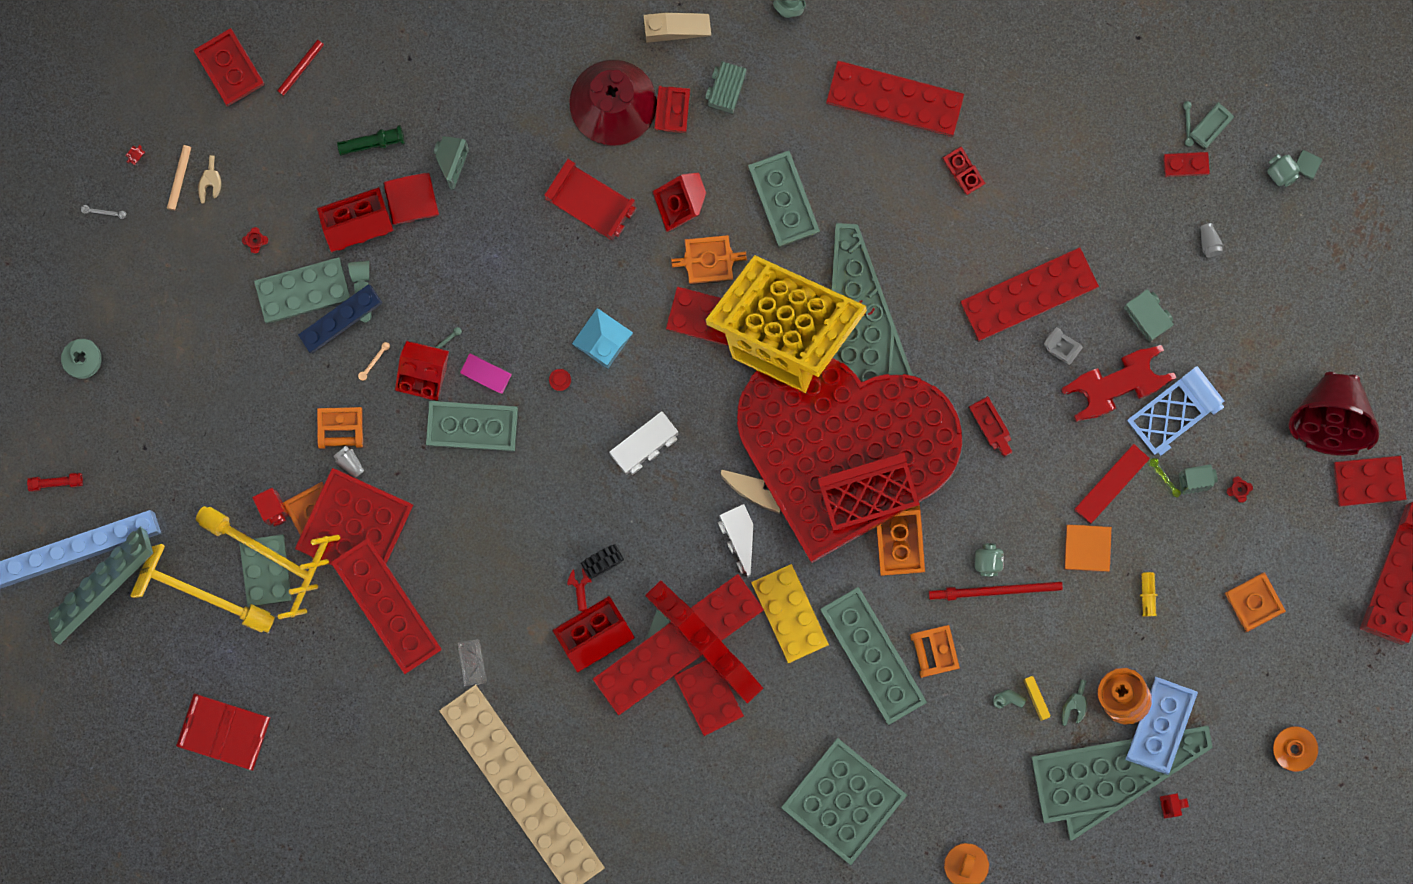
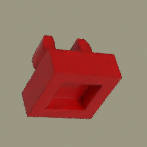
M1178 793L1160 796L1164 819L1182 816L1181 809L1189 807L1187 798L1179 800Z

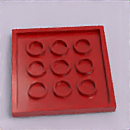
M332 468L295 549L314 558L320 544L312 545V539L339 535V540L328 542L320 561L329 560V565L333 566L331 561L369 538L387 564L414 505Z

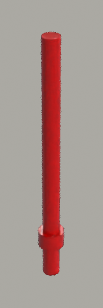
M1062 582L963 589L946 587V590L929 591V600L947 599V601L962 597L1062 591L1063 584Z

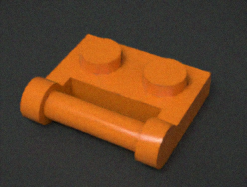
M362 407L317 408L318 449H325L326 446L346 445L363 448ZM325 431H355V437L326 438Z
M949 625L910 634L911 641H914L921 669L919 671L920 678L960 669ZM929 637L936 666L930 669L922 640Z

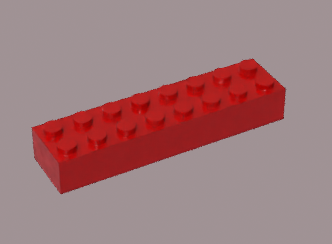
M739 574L691 607L721 641L764 611ZM670 622L592 680L619 716L702 655Z

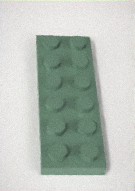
M140 526L136 531L131 532L126 541L120 547H116L104 562L99 563L95 571L89 577H85L74 592H70L58 607L51 610L48 621L53 641L60 645L153 554L148 533Z
M859 587L820 609L888 725L927 703Z

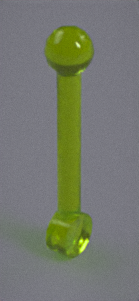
M1151 459L1150 466L1156 468L1173 491L1172 495L1176 498L1180 497L1181 491L1174 487L1160 468L1158 459Z

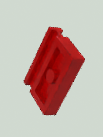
M658 87L654 128L656 131L686 133L690 99L689 88Z

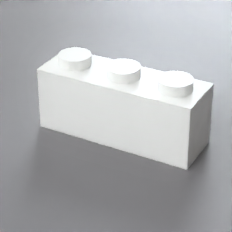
M661 411L609 453L626 475L628 473L633 475L643 467L641 463L646 459L651 461L660 454L659 449L665 445L668 448L678 440L676 436L679 434L677 429Z

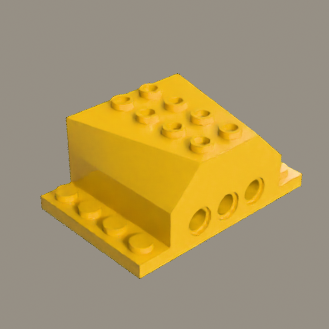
M754 255L707 317L706 323L708 326L726 334L733 359L806 393L812 376H820L864 316L867 308L855 300Z

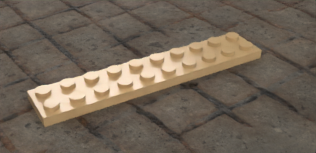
M474 685L439 710L561 884H584L605 869L602 862L477 685Z

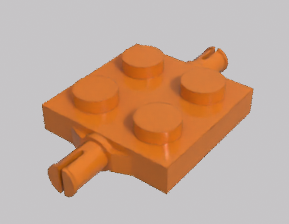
M729 235L685 239L686 252L684 258H671L672 268L685 266L688 272L689 284L733 280L732 267L734 261H747L746 251L733 253L729 243Z

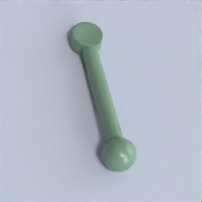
M1186 101L1183 104L1186 111L1187 139L1184 143L1187 147H1191L1194 144V140L1189 136L1191 133L1190 109L1192 104Z
M459 327L454 328L453 333L434 348L440 349L453 337L459 336L462 332Z

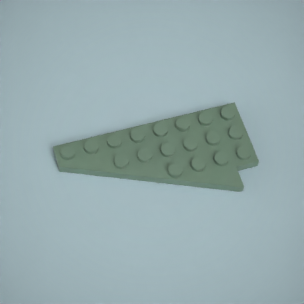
M836 223L832 290L857 302L862 300L861 304L866 306L867 311L866 316L864 315L833 358L847 365L857 375L861 383L870 378L885 374L913 376L858 224ZM874 308V312L871 315H868V313H870Z
M1209 726L1184 730L1169 775L1126 760L1133 739L1032 756L1031 760L1043 824L1066 820L1069 841L1076 839L1212 749Z

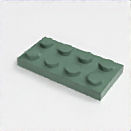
M790 151L748 165L778 248L820 233Z
M339 257L254 281L266 324L341 304L350 298Z
M429 401L426 446L515 452L518 407Z

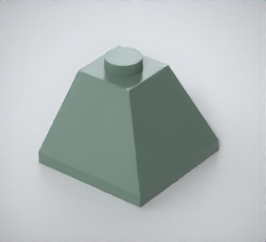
M443 136L441 142L437 141L433 153L436 154V160L449 188L454 190L469 152V147L464 139Z

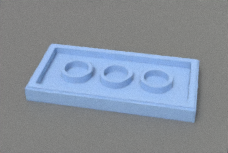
M1155 677L1150 690L1152 695L1151 708L1149 713L1139 721L1126 760L1169 775L1198 692Z

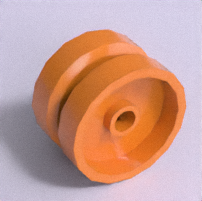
M1128 668L1115 669L1108 672L1099 684L1098 698L1106 714L1114 722L1123 725L1134 724L1142 720L1149 713L1152 705V695L1143 677L1135 670Z

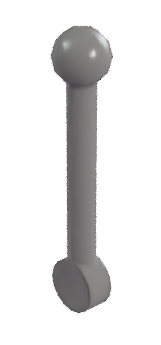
M88 205L81 207V212L84 214L91 212L118 216L120 219L126 217V212L123 210L115 212L93 209Z

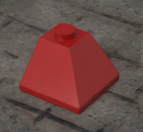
M699 172L682 174L652 191L667 232L697 217L706 195Z

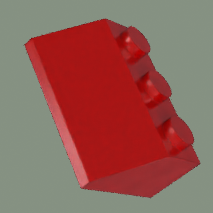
M379 187L317 208L322 230L331 252L343 250L348 246L364 243L368 239L384 236L394 231Z
M610 596L552 630L577 673L635 638Z

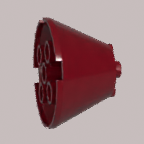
M605 60L591 65L579 75L572 87L569 105L572 119L584 136L591 141L605 144V146H621L637 140L649 129L656 113L657 97L651 80L640 68L622 60Z
M1330 371L1326 372L1324 377L1291 414L1289 420V430L1296 440L1300 438L1306 442V447L1330 455H1356L1359 453V450L1365 448L1370 450L1378 442L1380 434L1379 426L1364 387L1360 382V377L1353 374L1344 375Z

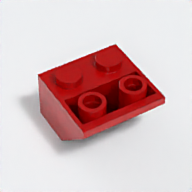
M406 341L400 354L395 391L438 401L447 369L449 351Z

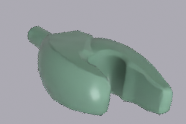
M1081 679L1077 694L1073 693L1064 704L1062 710L1063 726L1067 725L1072 709L1078 711L1076 724L1080 723L1086 715L1087 698L1082 696L1086 685L1085 680Z

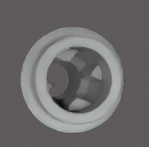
M1207 223L1200 227L1202 252L1208 258L1222 254L1224 245L1213 224Z
M347 445L333 456L336 460L335 463L350 476L356 478L364 472L353 449H349Z

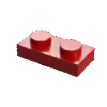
M1208 152L1164 154L1163 156L1165 177L1204 176L1210 174Z

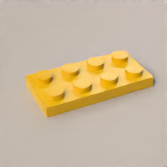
M792 564L751 582L788 664L829 646Z

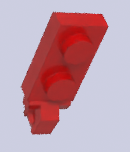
M987 396L969 406L968 409L993 450L998 448L1003 457L1012 454L1013 451L1008 444L1011 441L1010 433L990 398Z

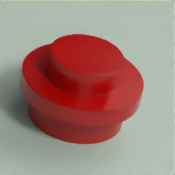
M133 145L125 155L128 157L126 161L128 164L132 163L135 166L144 155L145 151L141 149V145L137 148Z
M564 369L554 370L549 377L550 386L556 391L566 390L571 384L570 374Z

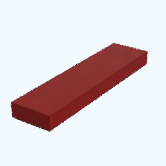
M1133 444L1074 510L1091 524L1150 458Z

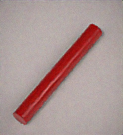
M317 40L278 88L277 91L284 96L324 46L321 41Z

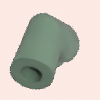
M1008 689L997 693L993 698V704L996 708H1003L1013 703L1023 708L1027 698Z

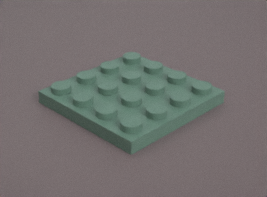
M837 738L781 809L848 864L852 865L906 798L907 794Z

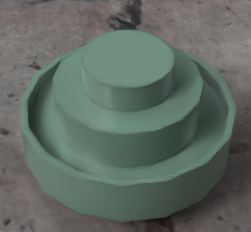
M773 0L774 8L786 18L802 15L806 6L804 0Z

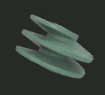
M77 339L70 342L61 354V363L64 370L72 377L78 379L93 376L99 370L102 362L99 348L88 339ZM79 355L86 358L83 363L77 359Z

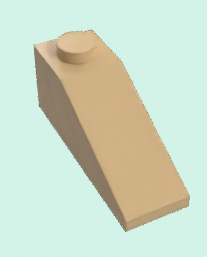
M658 13L644 15L646 43L711 36L709 14Z

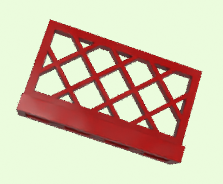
M904 453L818 478L833 531L920 505ZM904 468L906 478L902 485L890 479L895 470ZM890 472L888 477L883 475L885 473ZM878 475L886 479L881 491L869 486L872 478ZM869 478L867 483L861 481ZM907 480H908V484H909L910 489L907 488V487H905V484H906ZM889 481L901 487L895 499L883 493ZM858 482L865 486L859 498L847 492L851 483ZM847 485L845 490L841 489L840 487ZM836 488L843 492L838 504L828 499L826 491ZM867 488L879 493L873 505L861 499ZM902 489L912 494L914 502L903 504L897 501ZM845 494L857 500L852 511L840 506ZM881 495L893 501L888 510L882 511L875 507ZM859 502L871 507V510L865 517L854 514ZM895 503L901 505V506H898V507L893 508V506H894ZM830 504L836 506L833 512ZM838 508L850 514L845 523L836 525L834 515ZM874 509L878 511V513L871 515ZM852 516L858 518V519L849 521Z

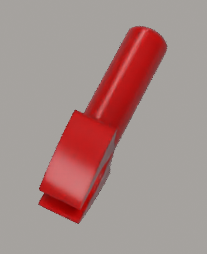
M583 568V579L580 584L575 579L574 569L570 573L567 582L568 586L573 585L576 588L579 611L587 610L585 586L587 583H592V580L588 578Z

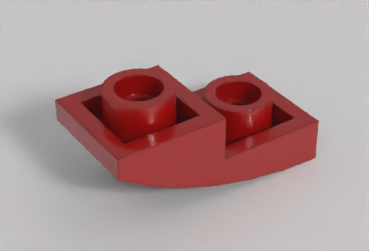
M962 146L942 157L947 168L966 195L986 184Z

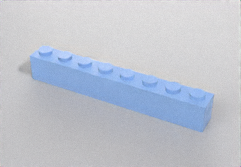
M148 510L0 561V589L112 551L116 547H120L126 541L128 535L136 531L140 526L147 531L149 538L159 535L161 531L156 515L153 511Z

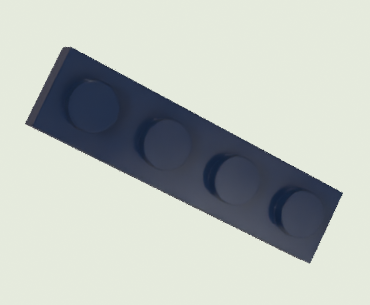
M368 284L298 335L309 353H314L380 306L382 301L373 287Z

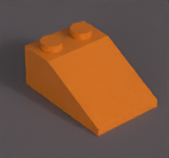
M919 505L909 508L877 526L881 576L925 572L921 510Z

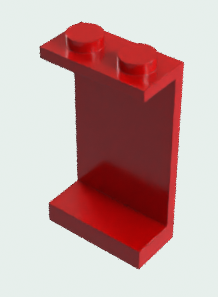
M567 159L544 195L545 200L610 240H613L615 236L619 237L625 228L622 224L626 218L630 219L636 211L633 198L629 200L577 168L576 164L570 159Z

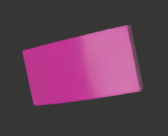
M469 353L460 372L503 394L512 375Z

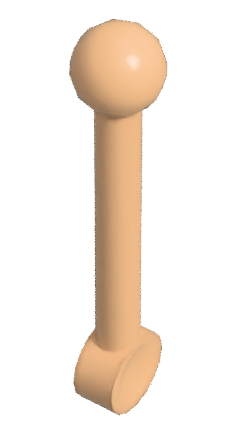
M388 342L382 343L380 351L364 372L358 374L360 380L365 381L367 379L368 372L384 351L390 348Z

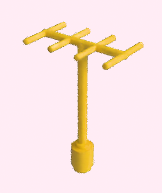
M203 506L196 515V522L199 523L200 527L216 536L226 533L304 579L301 587L289 590L290 595L297 594V597L290 612L278 614V619L293 618L307 613L306 608L299 609V606L306 591L318 589L317 584H309L316 568L329 564V560L320 561L328 542L339 540V535L312 539V545L320 544L313 561L298 566L231 527L229 517L216 509Z
M165 545L152 546L153 554L145 561L140 570L130 597H143L150 579L153 578L240 616L244 626L261 633L263 631L269 632L275 619L274 616L270 615L269 611L252 604L249 607L245 606L242 608L155 570Z

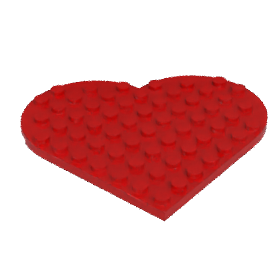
M832 358L819 377L812 376L808 389L804 393L757 370L751 376L744 391H742L738 403L737 425L741 441L811 563L905 511L902 510L833 531L818 478L904 453L918 501L921 502L936 493L950 479L961 455L962 429L954 406L936 386H932L921 380V378L912 375L885 374L870 378L861 383L857 375L847 365ZM904 468L895 470L890 479L902 485L906 478ZM890 472L885 473L883 475L888 477ZM879 475L872 478L869 486L881 491L886 479ZM869 478L861 481L867 483ZM907 480V482H906V484H905V487H907V488L910 489L909 484H908V480ZM889 481L883 493L895 499L901 487ZM858 482L851 483L847 492L859 498L865 486ZM847 485L841 486L840 488L845 490ZM836 488L826 491L828 499L838 504L843 492ZM867 488L861 499L873 505L879 493ZM902 489L897 501L903 504L914 502L912 494ZM845 494L840 506L852 511L857 500ZM881 495L875 507L885 511L890 508L893 501ZM859 502L854 514L865 517L868 515L871 507ZM895 503L894 506H893V508L898 507V506H901V505ZM830 504L833 512L836 506ZM838 508L834 515L836 525L845 523L850 514ZM874 509L871 515L878 513V511ZM852 516L849 521H852V520H855V519H858V518Z

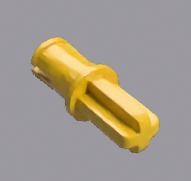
M1144 572L1141 574L1142 594H1140L1142 596V616H1157L1156 596L1158 594H1155V574L1153 572Z

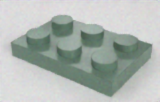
M283 534L254 538L255 541L287 559L285 536ZM239 542L247 607L250 604L261 606L293 601L292 595L289 594L291 589L289 570Z

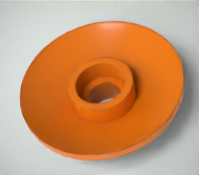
M1296 726L1286 728L1275 738L1273 744L1274 757L1279 765L1286 770L1294 772L1306 770L1317 759V740L1305 728ZM1292 745H1296L1298 747V752L1296 754L1292 753L1290 750Z

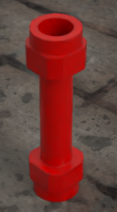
M71 473L67 477L40 479V477H32L27 479L28 491H41V488L70 485L72 488L83 486L82 473Z

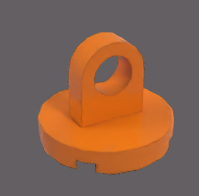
M963 843L955 846L948 852L944 861V870L946 876L953 884H980L988 874L989 861L981 848L974 844Z

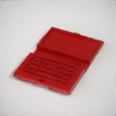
M193 694L176 746L253 771L270 717Z

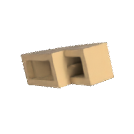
M721 470L723 480L739 495L759 507L780 514L781 510L770 491L763 489L765 483L763 480Z

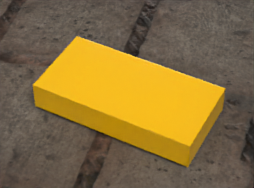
M1034 676L1024 679L1023 682L1040 721L1049 718L1051 715Z

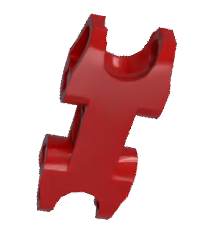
M1162 345L1140 349L1122 357L1121 361L1125 368L1108 376L1102 377L1097 368L1080 375L1076 380L1061 388L1063 395L1080 392L1087 398V408L1074 415L1075 422L1098 418L1114 411L1117 408L1113 399L1135 390L1138 398L1141 399L1156 393L1160 388L1175 380L1176 375L1174 372L1159 376L1150 369L1151 359L1164 351Z

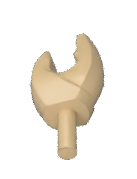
M212 155L209 156L208 170H204L198 183V194L202 204H205L206 188L208 186H213L214 199L217 198L221 190V178L219 172L214 170L215 156Z

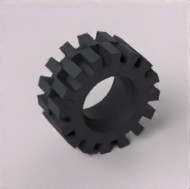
M613 544L586 558L580 564L588 578L592 579L624 561V558L616 544Z

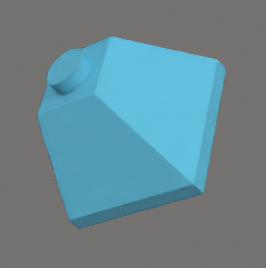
M597 308L572 345L609 369L633 335V332Z

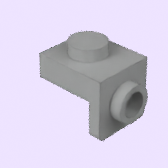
M1058 327L1047 335L1044 343L1049 353L1069 365L1083 348L1081 344L1063 334Z

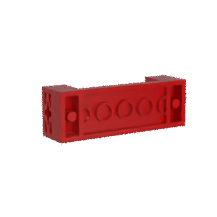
M1413 502L1405 505L1360 626L1361 630L1400 645L1409 643L1413 633Z

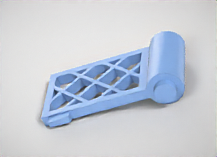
M1197 366L1127 421L1154 455L1159 453L1161 456L1171 448L1169 444L1203 417L1210 412L1215 415L1224 408L1222 403L1225 400ZM1178 386L1185 393L1184 402L1171 401V393ZM1168 395V400H1162L1165 396ZM1187 397L1192 403H1186ZM1157 402L1167 403L1166 416L1153 414L1154 405ZM1170 403L1183 405L1182 418L1169 416ZM1186 405L1195 406L1200 415L1195 419L1184 418ZM1151 408L1150 414L1144 413ZM1139 416H1149V428H1139L1134 420ZM1153 417L1165 418L1164 431L1151 430ZM1168 419L1181 420V427L1178 432H1167ZM1184 421H1189V423L1183 427ZM1143 432H1148V436L1146 437ZM1150 434H1164L1163 443L1155 449L1150 442ZM1166 434H1167V435H1173V436H1171L1169 439L1166 440Z

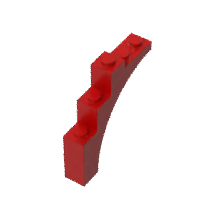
M660 580L645 595L747 704L763 689L744 664L729 651L698 615L663 581Z

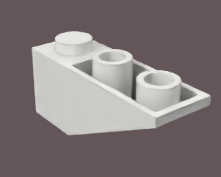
M743 504L721 514V521L718 522L721 532L723 534L727 533L730 539L727 545L731 553H736L739 561L736 564L741 575L745 573L748 578L751 575L753 522Z

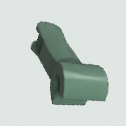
M369 260L348 263L352 282H357L354 284L355 293L369 284L366 282L369 281ZM371 312L361 318L360 321H370L372 317Z

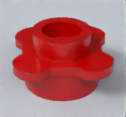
M253 227L242 238V243L249 246L251 252L256 254L263 245L268 244V237L263 236L259 228Z
M1237 476L1233 478V484L1227 488L1226 492L1228 496H1234L1238 499V502L1243 503L1247 500L1246 496L1249 492L1253 490V486Z

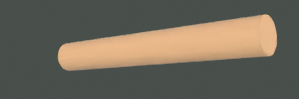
M187 145L182 147L167 205L169 210H176L191 147Z

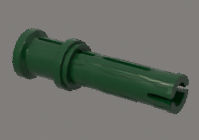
M398 125L394 129L385 131L380 129L376 134L337 142L340 156L376 147L386 149L387 146L398 143L404 145L405 139L402 127Z

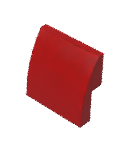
M430 173L406 176L383 183L393 225L411 223L418 219L432 218L439 215Z

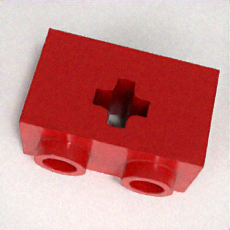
M270 488L252 497L263 521L269 526L273 524L276 527L286 522L285 518L289 514L279 493L274 488Z

